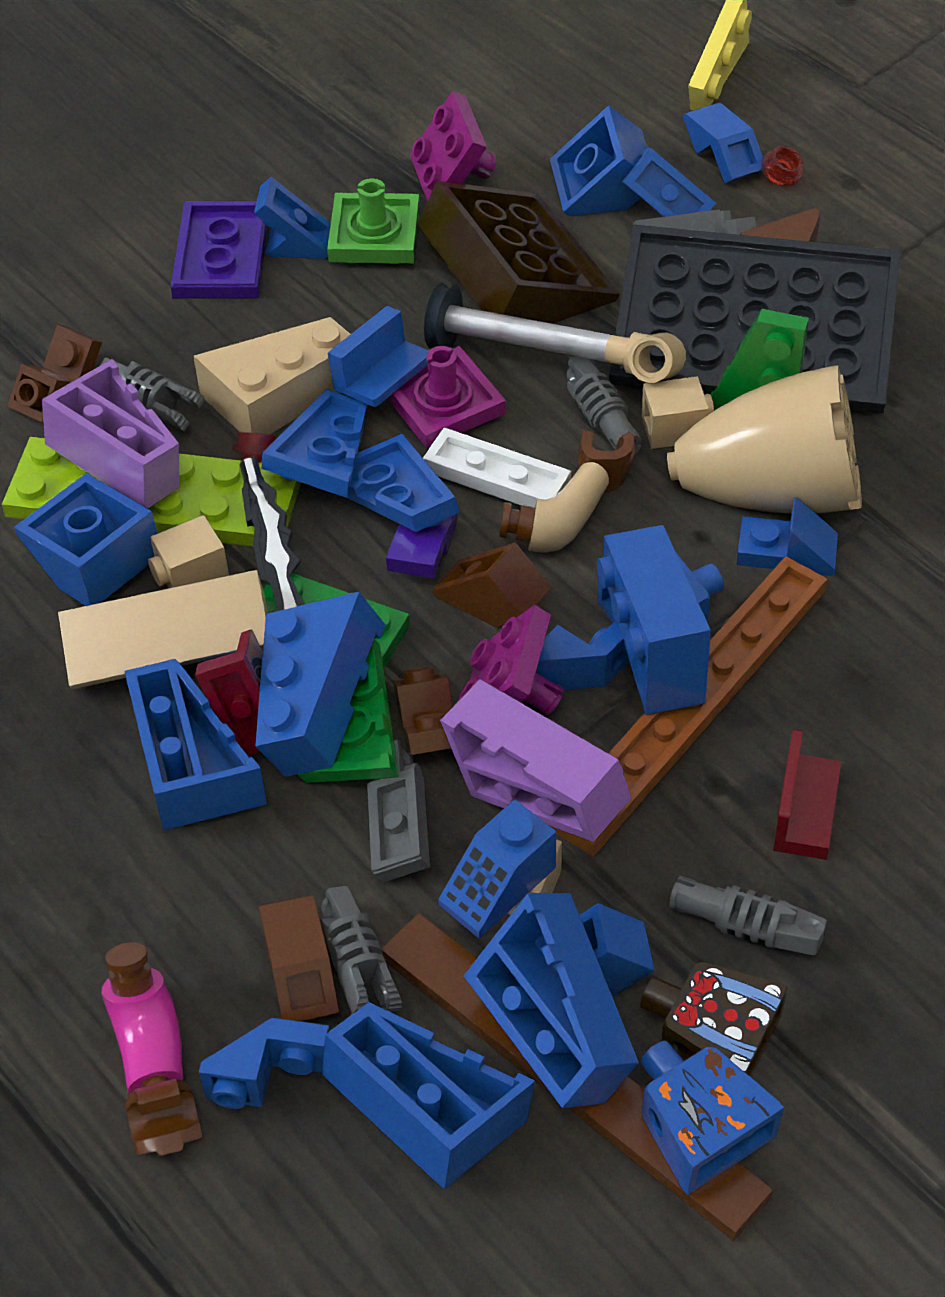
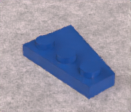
M326 389L262 453L261 469L278 474L284 479L299 481L347 498L366 422L368 404Z
M403 434L358 452L347 498L415 532L437 526L444 519L460 513L455 496Z

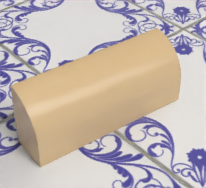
M257 570L58 612L70 688L77 689L126 678L125 670L176 659L181 666L228 655L237 652L241 632L250 629L253 630L261 649H263L265 618L268 610L264 589Z

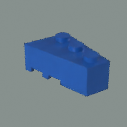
M527 893L468 969L464 977L562 1108L606 1103L639 1063L571 894Z

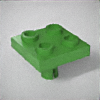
M374 178L361 181L358 184V193H335L327 247L329 262L414 264L418 231L417 222L420 211L419 194L385 193V184L381 180Z

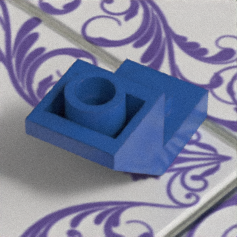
M721 102L682 115L696 155L713 150L725 184L760 173L767 168L753 129Z
M614 621L608 628L603 627L599 629L589 644L557 625L544 639L536 673L554 684H559L563 687V690L605 687L630 662L619 624Z
M278 1018L267 1020L201 1062L199 1076L205 1099L212 1100L215 1104L229 1109H240L245 1105L262 1107L272 1066L280 1067L284 1071L296 1075H307L312 1071L322 1073L325 1034L330 1031L329 1025Z

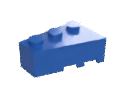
M664 525L605 535L604 557L597 559L598 578L602 588H608L612 612L616 623L620 627L645 715L706 703L711 630Z
M360 592L266 614L255 746L284 777L333 766L354 710L350 705V701L358 680H365L370 667L366 659L374 638H381L385 628V623Z
M176 659L125 670L163 831L267 805L260 766L253 757L249 758L235 740V734L226 723L223 724L210 708L208 699Z
M368 1002L325 1034L322 1075L445 1190L528 1121L535 1080L520 1073L517 1074L516 1078L506 1075L485 1065L484 1056L467 1049L465 1054L449 1048L434 1040L435 1033Z

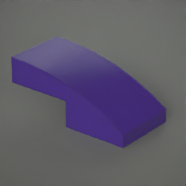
M457 514L444 519L437 526L424 528L417 532L399 524L386 557L387 571L435 578L442 554L447 555L458 520Z

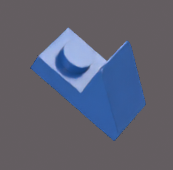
M270 177L261 184L254 214L265 225L271 227L265 254L269 257L325 259L328 257L327 247L331 223L274 178Z
M794 498L791 522L742 516L736 565L775 569L786 556L820 575L834 576L838 533L800 499Z

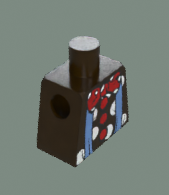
M700 962L694 965L682 988L653 976L643 993L640 1008L665 1019L661 1041H667L683 1061L706 1047H714L747 1075L752 1077L783 1015L788 986Z

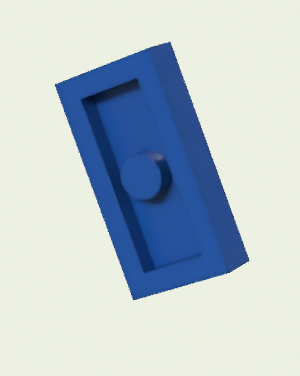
M644 148L640 153L642 157L622 181L623 184L663 217L710 211L716 204L715 201L652 148Z
M386 306L328 352L334 390L376 407L428 365L426 357L429 350L405 341L401 311Z

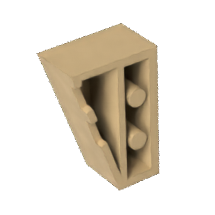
M328 317L194 355L199 392L213 408L252 444H255L297 419L326 389L340 393L334 390L328 352L351 334L334 319Z

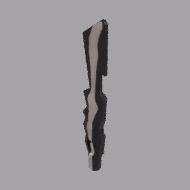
M246 458L239 464L244 481L242 496L247 527L254 526L255 529L253 547L260 581L262 584L271 585L278 609L276 611L305 605L291 579V575L301 562L288 547L292 538V531L286 528V512L276 504L277 492L264 481L257 459Z

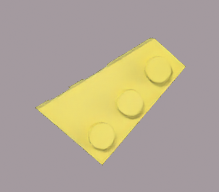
M726 0L688 85L690 109L693 111L710 106L714 99L717 100L719 98L725 81L749 44V27L752 11L747 10V0Z

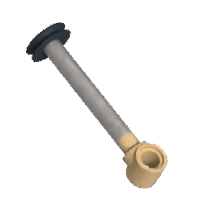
M444 283L438 284L430 295L424 316V338L428 348L431 349L437 346L451 348L457 335L463 334L624 365L626 373L634 374L639 380L646 383H656L677 375L682 370L686 361V350L683 343L676 336L669 333L648 335L634 332L630 338L465 308L463 307L462 293L456 285L448 288ZM653 346L659 347L665 355V363L661 370L651 363L650 351Z

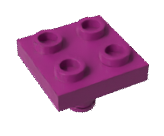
M454 91L450 93L444 104L436 109L432 122L422 137L415 141L410 154L427 201L437 181L462 184L469 173L487 179L491 175L489 172L484 171V169L493 172L496 166L495 154L485 151L487 148L466 96Z
M438 346L429 350L426 357L428 365L387 398L426 448L432 446L443 428L463 433L506 414V400L460 346L453 349L447 346Z
M534 604L518 618L511 617L508 619L500 632L490 640L483 639L471 655L470 665L473 666L470 680L460 693L458 701L481 679L518 702L525 701L540 710L544 715L554 711L562 696L560 694L563 693V687L536 673L551 614Z

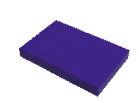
M257 201L184 202L171 281L172 298H259L268 226L254 214Z

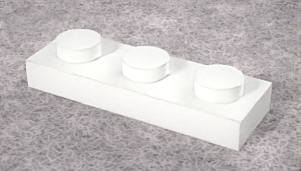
M443 428L423 457L439 477L525 506L535 507L537 498L545 500L555 497L571 480L570 470L447 428Z

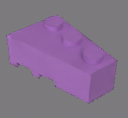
M113 359L42 399L45 444L109 487L145 508H149L179 488V443L152 409L147 410L138 398L137 389L132 383L128 385L119 375V366Z
M481 679L440 720L472 797L505 808L516 799L546 824L592 842L598 838L631 799L623 775V768L617 758Z

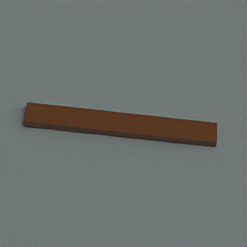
M418 913L381 948L386 962L550 1093L465 979V973L477 958ZM628 1076L606 1103L568 1108L733 1241L736 1240L772 1197L773 1189L738 1162L687 1195L681 1188L643 1120L641 1109L645 1089Z

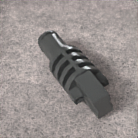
M578 356L569 358L567 389L592 429L604 434L614 450L617 448L619 438L630 431L634 435L635 454L638 453L641 448L640 443L642 439L627 419L628 407L605 373L600 372L588 358Z
M682 875L678 877L673 887L669 903L671 910L688 913L714 922L715 927L720 929L721 933L729 935L733 930L735 931V937L739 939H745L748 935L750 936V941L755 944H760L764 940L766 941V947L771 949L779 948L813 956L817 954L823 942L827 923L826 919L789 904L787 900L779 899L776 903L773 902V896L764 894L762 898H759L758 892L751 889L747 893H743V887L738 885L727 886L726 889L716 888Z

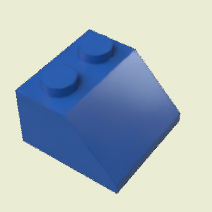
M609 105L550 158L562 209L568 216L628 210L640 199L622 181L642 157L640 153L644 148H647L643 131Z
M87 473L14 527L16 535L57 587L85 606L101 603L149 565L148 559L154 557L150 537L158 534L152 511Z

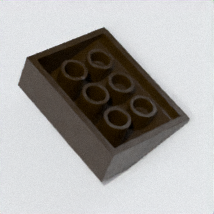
M443 181L436 182L417 225L428 238L429 244L437 250L447 263L449 271L456 275L467 290L468 296L477 303L482 311L552 324L617 301L620 293L538 193Z

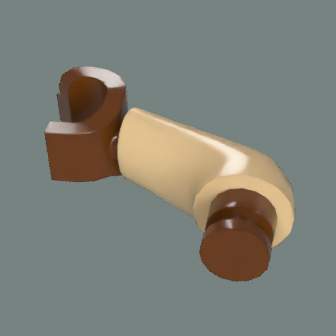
M583 430L577 455L578 470L572 479L555 497L545 500L537 498L535 507L521 505L520 510L511 509L512 503L504 502L499 537L506 538L507 533L516 534L515 540L529 542L528 551L540 553L558 551L572 542L591 516L603 493L617 490L624 483L635 455L634 435L630 431L622 435L614 451H599L592 446L593 432Z

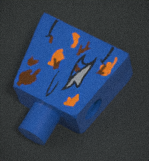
M661 1041L652 1046L641 1058V1066L653 1079L644 1090L641 1109L643 1120L681 1188L687 1195L777 1137L784 1107L717 1048L706 1047L683 1061L667 1041Z

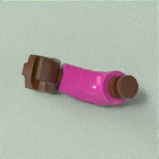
M135 942L122 943L111 948L105 955L109 978L102 985L101 994L122 1057L127 1092L129 1094L125 1108L136 1155L156 1151L159 1156L181 1151L183 1150L184 1143L203 1138L191 1087L183 1081L182 1042L179 1021L172 996L165 985L162 974L151 968L147 962L148 953L146 947Z

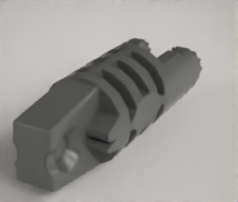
M104 358L100 366L111 359ZM115 361L119 366V375L127 385L132 383L137 389L138 398L147 410L152 409L160 420L185 431L189 425L188 420H186L184 415L173 410L177 400L179 399L189 406L200 408L205 400L204 396L134 361H131L128 367Z
M348 886L328 888L325 893L326 898L321 906L324 918L320 920L325 944L328 947L335 971L338 973V979L351 1013H355L369 1002L365 987L372 985L382 1009L389 1012L399 1011V1008H402L401 997L367 913L360 912Z

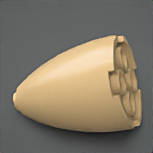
M839 365L802 372L770 382L735 398L707 415L675 442V452L667 453L671 480H679L683 489L706 499L733 507L762 512L792 514L794 498L800 499L815 513L861 508L860 474L858 465L855 466L854 430L843 374L840 375Z

